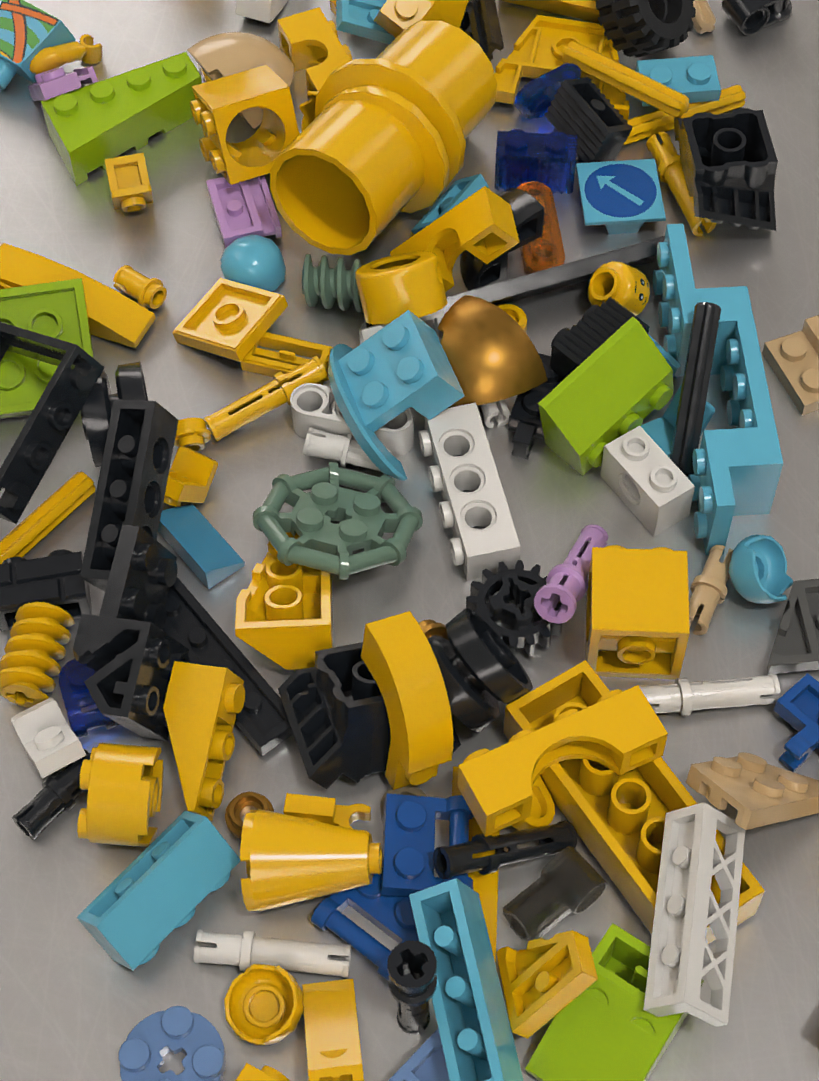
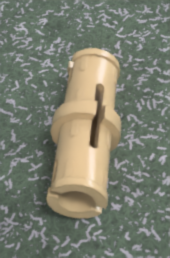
M715 545L710 549L701 575L694 578L690 587L692 596L689 600V627L694 617L699 618L693 631L695 635L707 633L717 604L724 602L728 592L726 583L730 577L728 571L733 550L729 548L724 562L721 563L719 560L725 548L723 545Z

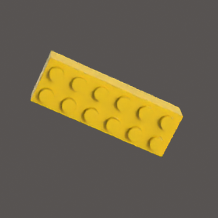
M584 660L506 705L503 733L510 740L512 736L522 730H538L551 724L558 715L567 710L578 709L580 711L596 704L610 690L589 663ZM662 757L620 776L607 766L588 759H568L553 764L540 774L553 801L566 819L573 825L579 837L652 935L666 813L696 805L697 802ZM716 829L715 840L723 856L725 854L726 840ZM742 863L737 926L757 913L765 892L744 863ZM713 875L711 890L717 904H719L721 890ZM707 925L706 930L708 944L716 940L710 925Z

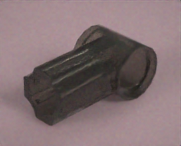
M569 846L548 862L538 880L503 907V915L517 936L522 941L528 942L544 936L571 912L579 914L586 910L602 895L608 884L573 846Z

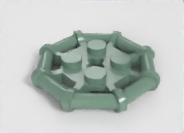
M328 462V467L292 476L280 474L273 479L270 493L262 506L257 508L252 516L254 527L265 534L278 552L277 557L281 563L286 566L295 563L336 574L339 580H348L351 574L387 564L398 566L406 560V549L415 531L419 530L422 526L423 519L421 511L416 507H412L395 487L396 483L392 477L388 475L377 477L338 467V462ZM339 485L345 486V487H349V488H353V489H357V490H361V491H365L366 493H362V492H358V491H355V490H351V489L339 487ZM311 489V492H304L305 490ZM386 502L394 513H384L380 505ZM284 503L294 507L291 513H279ZM333 521H340L339 524H334V523H331V522H333ZM286 532H291L293 536H295V534L297 533L299 535V538H289ZM384 533H394L392 538L387 540L382 538ZM364 548L363 552L353 554V551Z

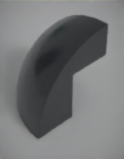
M509 188L498 194L499 197L511 205L520 243L488 264L467 250L460 254V272L468 291L506 281L508 253L543 237L545 208L527 192L517 188Z

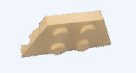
M741 752L736 757H714L712 761L691 764L686 784L697 793L704 795L708 802L717 809L726 810L727 804L736 808L738 813L735 824L745 830L819 813V780L769 765L766 760L759 756Z

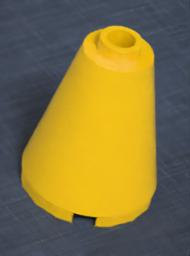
M262 809L250 810V813H246L244 817L240 847V861H246L248 877L241 878V888L247 911L261 912L371 885L373 874L382 873L381 843H373L372 835L369 832Z

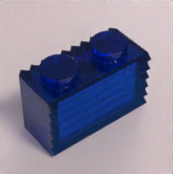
M520 129L498 131L494 188L498 191L502 188L504 190L517 188L523 191L527 190L529 193L533 190L537 193L541 190L544 193L550 191L553 194L557 191L560 194L564 192L567 194L573 193L577 135H566L560 131H554L549 134L528 133Z

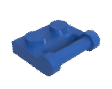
M386 793L384 800L380 895L409 897L410 894L455 878L473 889V879L468 877V874H461L444 880L440 877H434L435 819L449 821V846L469 842V820L474 816L462 795L436 798Z
M373 874L371 885L334 893L330 897L325 898L313 912L311 922L322 931L330 929L346 943L350 944L359 953L378 966L377 973L388 981L389 973L387 966L391 950L342 914L348 906L352 907L399 944L409 940L419 941L410 897L380 895L381 874Z

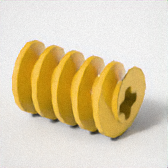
M45 602L26 603L18 608L15 615L16 622L10 630L11 638L8 639L5 645V655L2 656L0 661V695L8 701L25 708H30L48 699L49 696L44 693L54 691L56 683L51 677L59 675L61 666L57 661L62 660L66 655L65 647L62 645L69 643L72 636L65 627H71L75 624L74 618L67 611Z

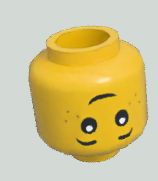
M617 261L605 263L595 270L588 286V299L591 305L597 304L601 306L609 297H612L635 316H638L644 310L650 296V285L646 276L636 268Z

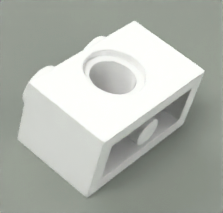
M640 425L604 446L600 477L653 537L689 516L695 489L694 484Z

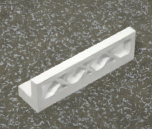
M705 802L666 813L643 1010L657 1017L687 1012L718 1027L728 1025L745 829L735 824L734 819ZM716 829L726 834L725 854L723 856L715 840ZM713 875L721 890L719 904H717L711 890ZM707 925H710L716 938L714 954H712L706 940ZM704 975L711 989L710 1004L700 1000L701 981Z

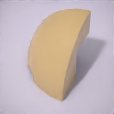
M243 32L221 33L203 39L188 49V52L211 81L263 65L269 66L289 87L294 77V65L289 57L275 44L257 35ZM251 107L241 111L239 114L255 129L262 122L263 109Z

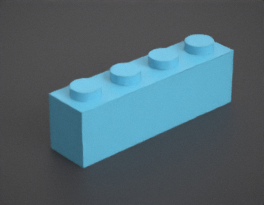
M455 878L410 894L409 897L419 941L431 948L437 960V986L432 1002L450 1081H524L479 893Z

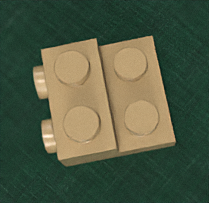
M819 315L805 319L801 331L765 342L762 351L765 359L802 416L819 410Z

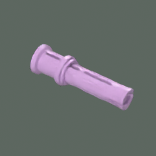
M594 524L586 525L581 530L579 538L569 551L563 564L556 565L550 570L546 578V585L537 591L534 598V607L537 613L546 621L560 624L567 622L574 615L577 608L576 602L584 597L588 589L587 576L589 574L592 547L604 548L607 545L608 535L602 527ZM561 601V607L558 611H555V607L557 606L558 602Z

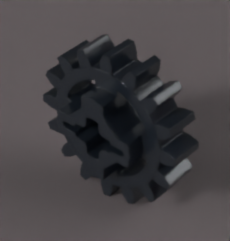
M522 560L517 561L515 569L509 570L503 561L499 562L498 573L496 574L484 569L482 571V583L472 581L470 596L466 597V608L474 611L486 621L514 655L517 653V648H524L529 656H533L535 644L539 643L542 647L549 648L552 635L560 636L562 633L563 623H550L542 619L534 607V598L537 591L546 585L547 576L544 578L540 577L541 566L538 564L530 571L524 570ZM561 601L558 602L554 609L555 611H558L561 607Z

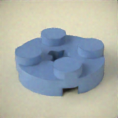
M172 1006L165 1011H159L146 1017L131 1030L119 1050L120 1076L122 1081H223L226 1052L222 1039L211 1022L199 1014L190 1012L186 1007ZM182 1052L186 1055L181 1061L184 1067L182 1073L176 1075L172 1070H168L163 1074L159 1071V1068L164 1064L163 1057L167 1053L177 1054Z

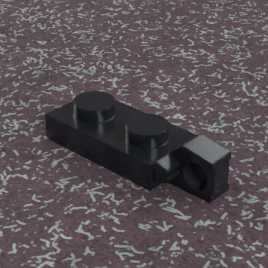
M540 353L538 354L545 368L547 381L517 395L508 424V430L515 432L512 440L514 444L511 455L527 460L536 438L545 440L538 403L564 380L562 375H558L556 370H552L550 366L551 356Z

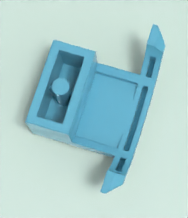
M407 310L356 348L352 349L345 344H337L330 351L328 367L330 386L339 410L351 433L381 472L405 481L408 478L401 462L387 450L374 432L410 407L431 420L465 396L436 331L411 311Z

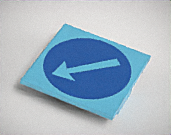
M655 159L576 163L585 226L605 224L609 235L637 233L644 222L666 221Z

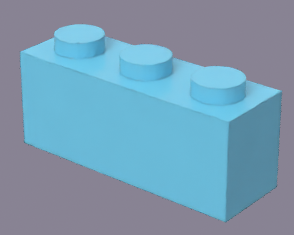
M185 810L76 918L113 961L134 970L138 965H143L150 961L157 954L160 943L175 928L183 926L193 917L196 911L195 907L210 892L218 890L229 880L231 876L230 871L240 862V858L207 817Z

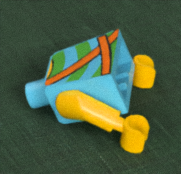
M1 0L0 89L5 90L15 74L35 83L37 81L34 75L58 68L67 63L79 60L87 64L99 63L102 59V45L99 43L93 45L94 39L88 34L80 37V43L75 41L76 38L60 19L24 0Z

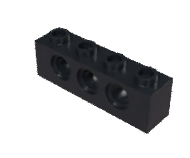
M114 399L80 574L81 579L104 592L107 587L122 524L140 526L157 540L178 419L156 401Z

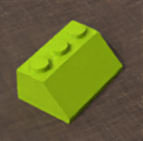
M633 316L538 403L546 446L582 476L592 467L597 468L602 465L603 450L606 444L639 425L641 426L643 419L654 409H662L670 401L674 392L673 369L640 322Z

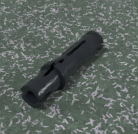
M566 820L557 824L523 829L497 836L489 835L485 837L483 833L477 834L469 842L435 848L433 864L437 875L443 880L472 872H479L482 875L492 874L500 866L530 861L561 852H572L577 846V834L573 825ZM536 840L539 843L531 847L517 848V845ZM495 850L493 855L472 858V855L475 853Z

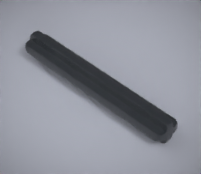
M698 302L695 305L670 459L686 477L694 474L693 450L699 447L721 314L720 306L710 302Z

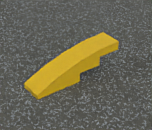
M2 243L0 246V281L13 288L82 278L91 335L136 349L156 318L153 312L118 291L41 255Z

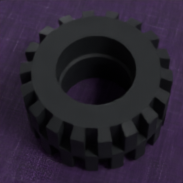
M695 0L596 1V9L599 10L600 14L598 21L600 26L603 25L605 29L604 35L607 40L613 41V47L617 51L623 50L625 56H635V58L660 52L684 42L688 37L687 32H690L693 28L692 18L695 17L696 9L693 7V1Z

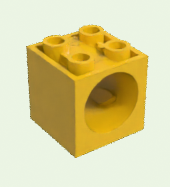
M267 65L192 86L195 100L190 101V108L195 123L202 126L204 138L199 139L202 155L206 162L211 161L215 173H221L230 185L270 173V169L278 155L299 135L290 88ZM251 107L263 109L262 122L258 130L250 138L238 143H230L226 140L228 126L238 113Z
M610 545L604 548L592 547L588 589L586 591L585 660L598 676L671 680L679 678L690 634L687 551H675L666 547L627 549L619 545Z

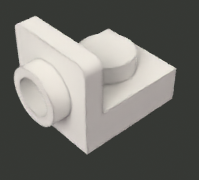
M48 698L11 718V723L30 761L42 779L86 756L80 740L66 723L54 698Z

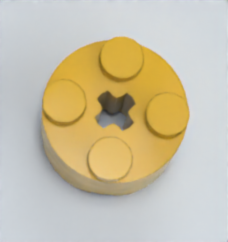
M100 743L97 747L92 748L90 760H83L80 771V789L88 790L87 808H81L78 817V838L89 839L90 843L148 847L155 840L158 827H148L150 817H155L156 812H160L162 804L164 766L163 760L158 759L162 752L160 747Z

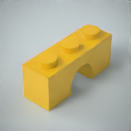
M320 7L277 20L280 49L293 62L294 72L305 69L307 92L320 91L327 77L334 70L353 61L349 47L346 44L342 45L339 41L334 22L332 20L327 21Z
M484 186L390 251V256L416 251L435 253L438 258L446 292L455 286L452 274L453 266L463 251L467 250L488 264L520 243L511 205Z

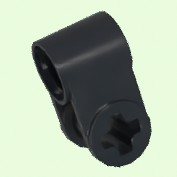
M723 0L722 9L744 35H752L767 26L789 18L792 12V3L790 0Z

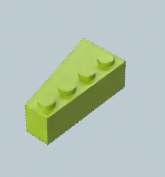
M186 52L41 101L49 137L76 186L87 181V174L96 168L101 167L105 170L104 159L115 158L132 147L137 151L146 146L149 137L161 131L166 134L193 118L190 108V101L195 100L192 86L202 84L201 75Z

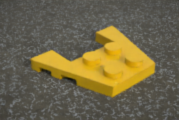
M537 15L514 43V50L507 59L502 58L495 69L494 74L497 81L495 102L514 104L521 77L555 82L588 77L592 79V83L596 84V88L601 90L600 93L605 94V98L610 100L609 103L614 105V109L619 110L618 114L623 115V119H629L630 111L629 100H626L625 92L566 64L562 60L563 47L567 46L570 41H576L619 62L618 52L613 47V41L607 40L604 35L605 29L603 25L600 26L597 23Z

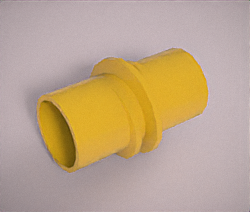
M419 21L405 28L375 59H354L334 70L327 77L316 96L314 120L278 155L270 169L271 194L277 210L290 228L310 245L330 254L353 255L367 249L399 212L414 213L432 206L464 166L465 139L486 117L495 104L497 81L492 63L480 45L460 28L443 21Z

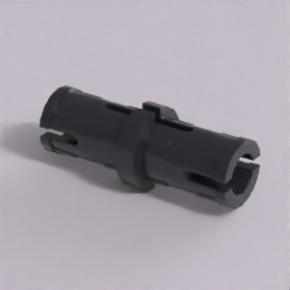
M84 750L86 756L69 764L55 778H47L42 783L43 789L36 797L12 817L20 830L32 840H35L64 810L69 812L76 806L75 800L84 791L80 789V771L83 760H90L91 753H88L87 750Z

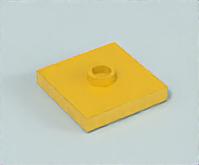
M220 278L172 333L179 344L241 362L288 307L285 296L282 294Z

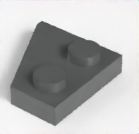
M819 579L793 581L766 668L768 675L819 670Z

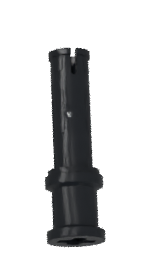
M409 940L398 944L388 957V986L391 995L397 1001V1022L399 1027L408 1034L416 1035L419 1034V1025L425 1030L430 1023L429 1000L436 991L437 960L434 952L428 945L420 941Z

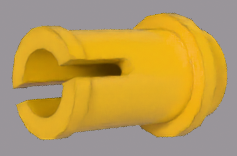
M129 265L120 267L113 278V282H115L114 287L138 300L139 305L146 309H157L164 303L167 290L163 286V282L158 278L149 279Z

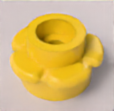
M196 417L178 420L174 446L188 447L197 452L203 450L205 443L211 440V431L207 429L205 420Z

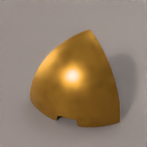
M464 295L450 307L440 321L438 330L443 332L440 343L465 395L450 407L471 403L483 405L500 401L529 391L547 381L542 360L531 339L510 315L496 305L478 297Z

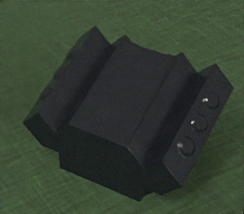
M740 108L726 114L714 115L701 112L688 118H674L675 141H679L680 161L689 196L693 197L695 217L707 218L719 224L728 222L731 226L740 227L746 225L748 229L758 230L763 228L776 231L774 185L778 160L763 110L754 111L748 108Z
M363 642L315 651V667L296 670L278 688L308 778L325 789H328L342 774L358 783L364 776L386 771L391 740L389 718L380 689L361 658ZM453 725L454 753L461 746V743Z

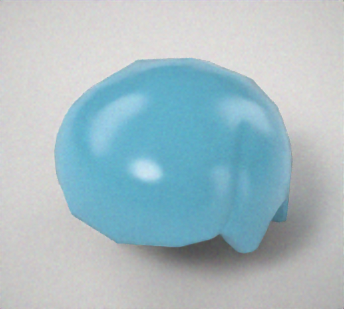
M254 234L237 238L222 254L220 267L224 278L271 292L276 290L285 280L286 267L283 256L278 246L269 238Z
M751 535L738 543L733 550L728 572L733 587L744 599L756 604H770L787 600L786 595L782 594L792 586L793 580L786 574L787 559L782 545L771 536Z

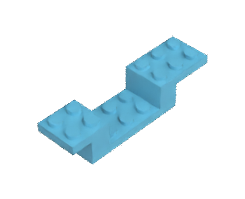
M667 224L664 242H658L657 263L660 270L653 271V291L655 295H661L662 302H659L658 320L660 327H666L668 334L664 336V349L682 365L679 377L684 376L695 305L698 302H710L719 305L721 308L710 375L720 374L722 391L729 392L730 400L727 402V421L729 426H735V428L703 430L700 449L693 450L694 474L688 475V479L695 486L692 501H696L698 512L694 513L695 537L697 539L703 538L705 555L708 556L713 546H726L733 516L770 514L784 463L748 287L696 289L684 224Z

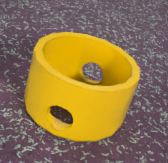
M416 251L392 255L367 263L355 271L356 283L366 323L372 325L389 324L407 310L420 318L441 310L448 304L438 258L433 252Z

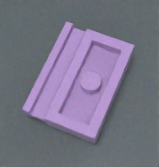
M93 66L79 67L73 69L74 72L65 73L63 67L54 68L34 75L37 83L27 86L32 100H47L81 88V84L97 82L98 79Z
M265 175L230 185L224 177L206 181L209 198L225 249L237 238L251 234L262 237L275 234L276 238L282 237L281 224Z

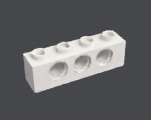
M471 403L447 408L431 420L425 417V430L419 431V442L423 457L430 456L433 466H429V477L433 492L441 491L443 502H439L444 529L451 527L454 536L449 541L454 565H462L466 581L482 578V571L484 569L491 571L493 574L498 573V564L502 561L507 565L508 570L515 569L517 561L520 560L521 545L477 404ZM463 490H470V491H473V492H462V491H463ZM481 526V527H484V528H483V529H474V528H471V527Z

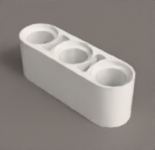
M306 383L294 389L290 398L292 424L295 433L299 437L306 439L309 427L346 437L349 433L352 434L339 410L330 386ZM411 407L374 432L383 445L392 451L394 457L406 455L414 446V413Z

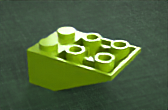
M612 923L592 953L598 980L555 1015L525 1067V1071L539 1081H647L689 1014L684 1012L657 1017L643 1010L651 947Z

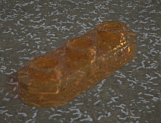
M525 182L519 185L517 189L530 194L545 208L543 237L520 247L525 274L565 264V253L551 189L540 182Z

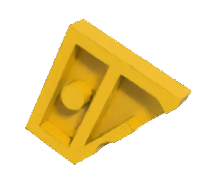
M574 930L555 934L548 940L544 938L530 940L526 949L516 951L506 946L496 952L511 1031L527 1039L598 980L588 937Z

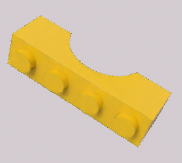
M638 685L623 692L620 689H615L604 694L596 704L580 711L578 709L567 710L558 715L551 724L538 730H522L512 736L508 743L491 751L489 749H480L473 752L464 759L462 764L458 765V788L484 836L487 837L531 816L532 787L540 774L553 764L568 759H588L607 766L620 776L663 756L668 732Z

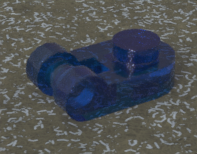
M566 63L530 81L516 95L515 107L526 119L545 116L544 114L548 111L547 108L551 106L550 102L555 99L554 95L558 93L557 89L561 87L560 83L564 80L581 78L580 68L575 64Z
M73 659L62 667L59 674V686L72 731L79 739L89 736L88 731L106 725L108 730L121 726L101 714L98 708L82 713L81 708L95 704L84 683L95 672L79 663L76 659Z

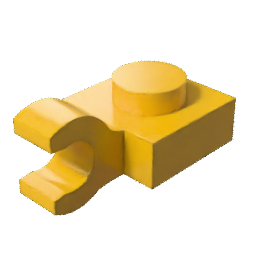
M286 793L283 810L285 815L353 829L350 825L356 820L371 821V807L365 804L336 805V798Z

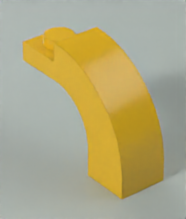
M411 611L365 624L361 658L380 689L388 713L391 740L385 777L393 790L407 785H420L427 782L432 777L437 776L439 764L451 761L453 755V724L445 683L436 657L423 630Z

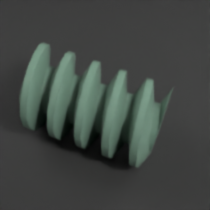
M306 254L302 272V293L305 295L308 307H315L321 297L325 309H331L337 299L340 309L346 311L354 300L357 312H363L355 278V271L361 267L360 259H355L351 269L346 270L343 257H339L335 267L330 268L327 256L323 255L316 267L313 266L311 254Z

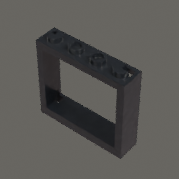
M0 322V362L5 353L10 351L58 366L0 468V491L1 489L5 490L0 498V518L17 524L105 367L76 344Z

